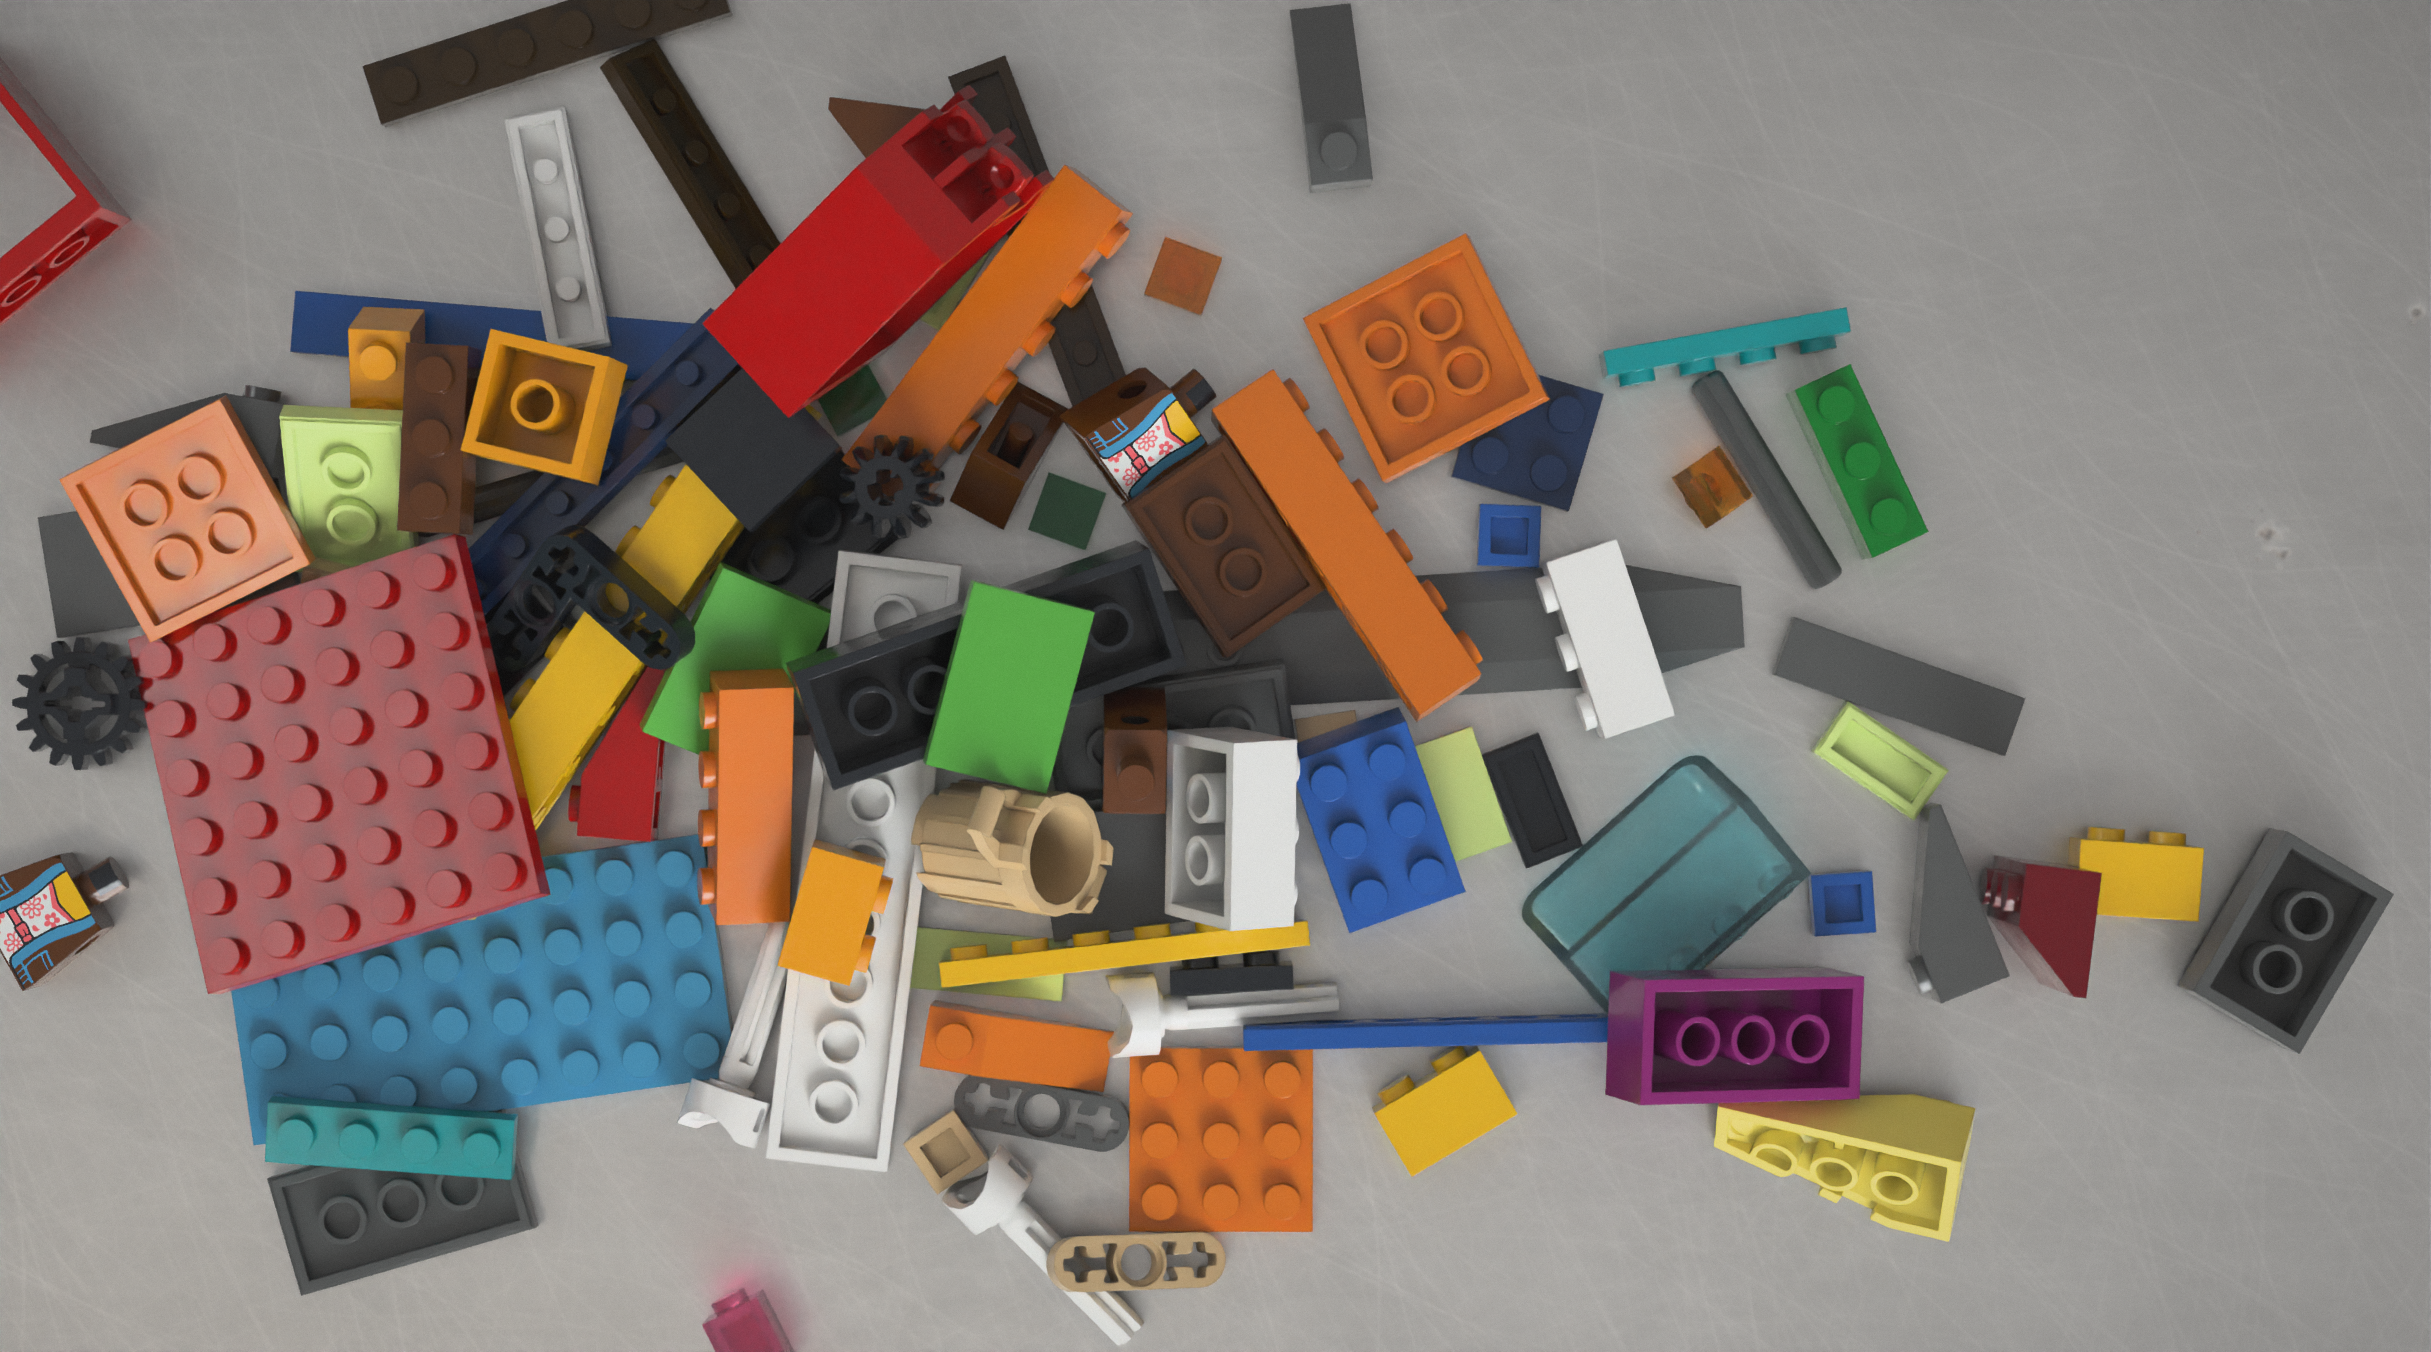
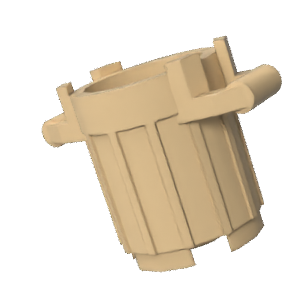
M965 779L959 780L958 783H949L951 786L947 789H942L939 795L930 794L926 797L915 818L911 844L919 845L920 851H922V862L925 872H916V874L929 891L937 893L941 898L957 900V902L1053 917L1068 913H1093L1094 907L1099 902L1097 899L1107 874L1103 864L1112 866L1113 846L1108 840L1101 839L1095 813L1082 797L1069 792L1047 790L1045 794L1012 785Z

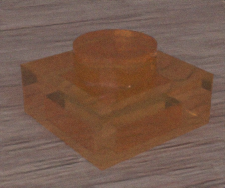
M1165 237L1144 296L1202 317L1219 271L1222 257Z
M1720 446L1703 455L1672 477L1683 494L1685 502L1695 512L1706 529L1753 497Z

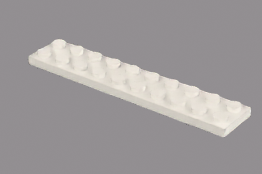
M839 549L827 648L958 603L962 564ZM814 750L797 896L815 839L886 859L882 875L894 879L884 914L871 911L865 934L876 937V941L866 973L854 970L850 986L788 969L765 1158L879 1172L888 1171L923 883L918 879L916 872L925 871L922 862V851H920L919 845L911 844V835L916 815L928 795L934 794L937 767L925 765L923 759L833 791L825 779L816 750Z

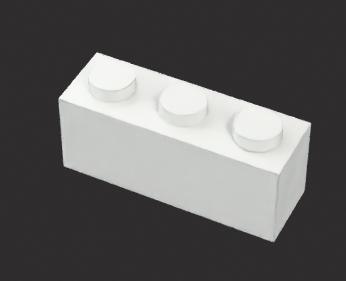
M1617 539L1541 563L1544 576L1535 579L1537 590L1546 613L1557 612L1564 634L1555 637V642L1566 672L1576 669L1584 693L1574 697L1586 731L1596 728L1598 737L1606 739L1675 716Z

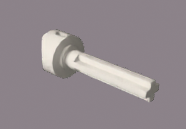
M790 922L769 923L719 1068V1080L710 1078L707 1083L694 1078L691 1079L677 1123L698 1129L706 1124L719 1122L729 1132L735 1143L756 1148L770 1104L756 1099V1092L748 1089L753 1084L786 987L788 969L777 965Z
M1153 972L1105 976L1110 991L1122 1001L1120 1021L1113 1036L1107 1042L1112 1058L1159 1055L1161 1037H1164L1165 1029L1186 1030L1246 1024L1337 1019L1338 1011H1340V999L1336 982L1294 985V990L1190 995L1168 994L1162 996L1161 989L1157 988Z
M999 1143L988 1162V1171L974 1178L957 1181L948 1188L941 1201L975 1235L999 1223L1000 1228L1048 1275L1046 1268L1048 1253L1053 1245L1062 1238L1028 1203L1022 1201L1026 1189L1032 1182L1033 1176ZM1074 1252L1073 1257L1064 1259L1063 1262L1064 1271L1074 1272L1076 1282H1079L1080 1272L1093 1270L1076 1252ZM1064 1291L1118 1346L1127 1343L1133 1334L1144 1324V1321L1115 1291Z

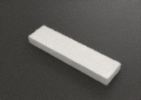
M565 106L504 118L547 342L582 351L612 346L567 110Z

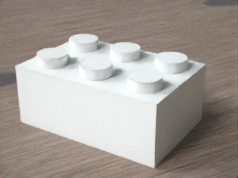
M1235 727L1167 730L1165 914L1228 931L1294 926V905L1298 898V886L1295 879V844L1299 837V823L1296 817V785L1300 776L1297 739Z

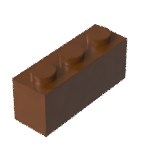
M406 343L397 531L473 535L477 456L461 451L481 370L482 350L464 345Z

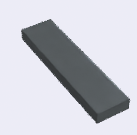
M1796 617L1791 619L1772 673L1774 676L2001 756L2006 755L2026 699Z

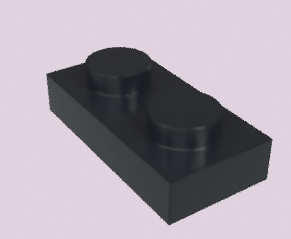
M1279 951L1243 953V963L1219 964L1218 956L1182 960V966L1170 967L1171 995L1294 990L1292 961H1280Z

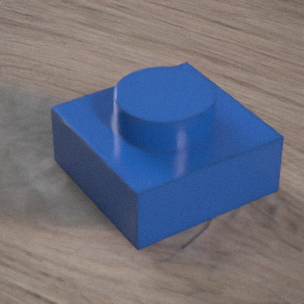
M1479 504L1477 566L1538 568L1540 559L1541 506Z
M1872 871L1808 874L1813 936L1876 932Z

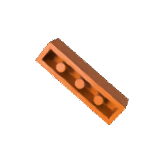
M784 669L710 671V692H701L699 697L701 728L709 729V751H700L698 761L701 788H708V809L699 810L698 813L699 843L701 847H708V867L698 868L697 873L700 905L708 904L716 925L790 922L794 686Z

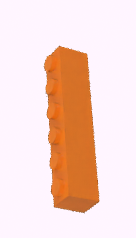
M1064 165L1039 202L1027 213L842 458V461L851 468L861 469L862 467L854 459L852 451L857 446H864L874 453V437L878 435H887L892 442L893 448L900 436L912 437L914 443L912 456L923 448H930L934 456L932 461L924 468L926 472L940 471L939 469L953 450L958 454L963 453L979 434L982 425L976 420L988 404L992 402L995 406L999 405L1016 385L1019 377L1013 371L1028 353L1035 357L1050 341L1056 330L1050 323L1064 304L1069 308L1074 307L1088 291L1093 278L1087 274L1102 255L1109 259L1123 245L1131 231L1125 224L1133 213L1079 170ZM890 478L888 483L882 484V493L886 496H894V493L903 490L901 478ZM941 482L929 484V492L934 493Z
M1272 369L1213 408L1211 421L1220 435L1227 437L1326 586L1327 592L1415 721L1418 722L1478 681L1482 673L1476 665L1483 661L1482 656L1465 631L1461 630L1454 634L1441 615L1448 610V607L1431 581L1427 579L1420 584L1407 563L1413 560V556L1401 536L1394 529L1385 533L1372 513L1378 510L1379 507L1366 485L1359 478L1351 483L1338 465V462L1344 459V455L1334 438L1325 428L1316 432L1304 415V412L1310 409V406L1299 387L1291 378L1282 382Z

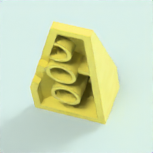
M1915 1094L1860 1095V1099L1719 1103L1714 1147L1776 1176L1784 1177L1794 1173L1820 1185L1818 1195L1835 1203L1842 1196L1872 1209L1870 1219L1886 1227L1949 1242L1970 1147L1975 1108Z

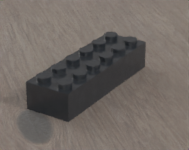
M1137 540L1003 586L1004 588L1088 608L1095 612L1070 707L1187 666L1150 550ZM965 600L786 662L825 779L833 791L924 758Z

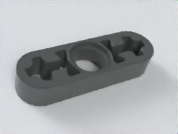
M968 1075L962 1080L954 1096L956 1113L966 1125L976 1129L1098 1152L1110 1151L1118 1147L1125 1140L1129 1130L1128 1110L1118 1098L1088 1090ZM980 1083H985L991 1086L990 1095L992 1097L1009 1100V1087L1021 1089L1022 1092L1014 1108L1016 1124L1003 1122L1008 1109L989 1107L985 1116L975 1115L974 1104L965 1101L966 1092L975 1093ZM1046 1094L1057 1101L1060 1108V1117L1053 1126L1040 1129L1032 1126L1027 1121L1024 1113L1025 1104L1034 1095ZM1069 1099L1082 1101L1077 1112L1078 1114L1094 1116L1097 1114L1099 1106L1111 1108L1110 1117L1115 1121H1120L1119 1129L1108 1130L1105 1139H1098L1093 1137L1094 1127L1076 1122V1135L1064 1134L1062 1131L1070 1116Z

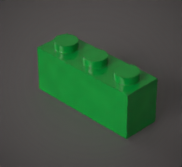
M1851 364L1785 394L1862 560L1874 558L1929 532Z

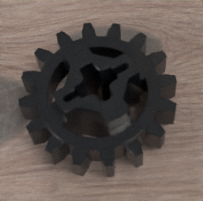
M76 637L72 652L65 641H55L51 643L54 658L50 659L43 654H34L30 659L38 670L35 675L19 674L17 677V681L22 686L28 688L27 697L12 699V706L27 709L28 715L27 718L21 720L16 725L17 730H34L37 736L32 740L29 746L32 752H40L49 747L52 748L49 763L54 766L63 765L70 755H72L74 770H87L91 762V755L100 767L113 764L112 748L122 754L130 753L134 748L126 737L129 732H146L147 726L142 721L136 719L137 710L147 708V701L137 698L136 692L139 689L138 687L144 683L143 677L129 676L128 670L133 665L131 655H124L116 660L112 659L115 644L111 642H101L95 652H93L90 637ZM68 666V668L64 669V680L52 692H46L53 677ZM101 669L113 679L119 693H113L101 680ZM83 696L92 698V701H103L105 706L92 707V710L82 712L79 709H73L72 706H61L60 701L72 700L73 697ZM46 714H50L63 727V738L51 727ZM112 715H119L111 731L102 739L96 741V738H100V727Z

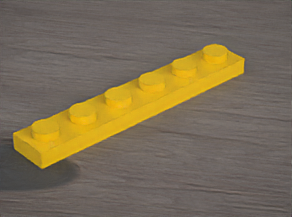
M1300 919L1294 920V926L1228 931L1194 922L1195 932L1171 934L1170 923L1133 927L1135 939L1110 941L1109 930L1072 934L1073 946L1049 948L1048 937L1011 941L1012 953L988 955L987 944L950 948L951 960L939 961L941 985L944 988L1309 946L1308 921Z

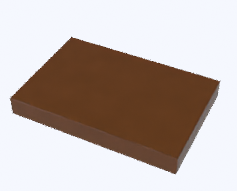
M1225 435L1218 437L1121 504L1222 657L1228 658L1326 589V586Z

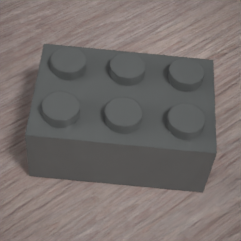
M2270 828L2177 986L2278 1046L2300 1054L2394 894L2290 832Z

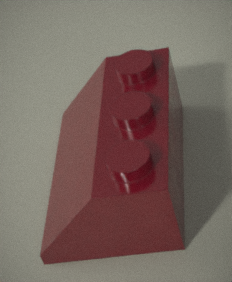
M1994 855L1993 868H1984L1980 884L1981 904H1988L1987 917L2040 984L2072 997H2087L2102 873L2068 864Z

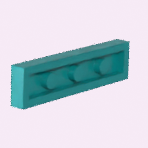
M1847 307L1606 350L1599 354L1603 379L1618 376L1619 387H1626L1656 381L1654 370L1678 366L1680 376H1688L1716 370L1714 359L1738 355L1740 366L1777 359L1775 348L1799 344L1800 355L1837 348L1835 337L1843 336L1851 332Z
M272 1096L268 1101L265 1162L512 1180L515 1174L518 1114Z

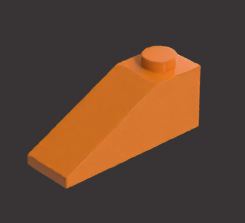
M934 1000L929 1008L919 1066L986 1078L1104 1092L1110 1059L1107 1042L1113 1036L1114 1031Z

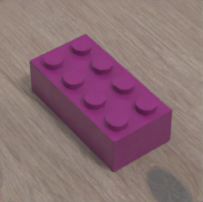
M1831 968L1610 971L1605 1095L1637 1105L1860 1099L1864 976Z

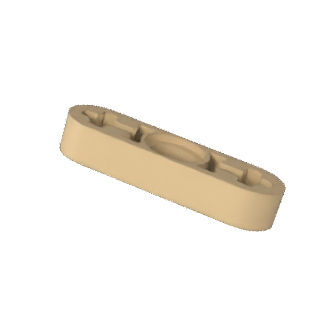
M1204 1232L1075 1236L1063 1238L1053 1245L1047 1256L1046 1268L1048 1276L1054 1285L1067 1292L1201 1288L1215 1283L1220 1278L1225 1268L1226 1257L1221 1243L1214 1236ZM1164 1241L1168 1242L1166 1253L1162 1246ZM1194 1242H1196L1197 1251L1199 1253H1207L1208 1264L1198 1267L1197 1277H1194V1271L1191 1267H1167L1166 1255L1189 1254L1193 1250ZM1104 1244H1109L1107 1255L1103 1248ZM1133 1244L1143 1246L1151 1256V1268L1148 1274L1140 1280L1130 1279L1121 1267V1258L1124 1251ZM1074 1247H1078L1081 1257H1106L1107 1270H1084L1080 1272L1079 1282H1076L1074 1272L1064 1271L1063 1262L1064 1259L1073 1257ZM1106 1271L1110 1277L1109 1283L1104 1282ZM1165 1271L1168 1273L1169 1280L1163 1279Z

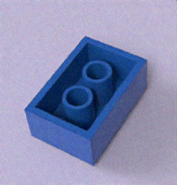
M1399 707L1297 743L1300 776L1296 786L1349 933L1466 892L1407 722Z

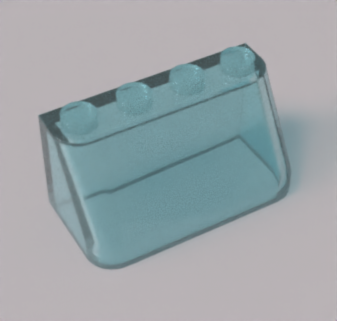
M1694 755L1678 761L1584 844L1583 847L1537 886L1527 897L1523 905L1522 918L1608 1015L1610 971L1705 969L1734 942L1740 940L1775 905L1787 898L1811 872L1754 802L1709 759L1701 755Z

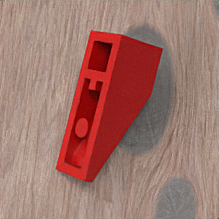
M647 666L583 771L581 785H572L569 796L568 818L571 822H578L577 836L645 842L658 840L666 741L642 732L639 724L667 669L658 670Z

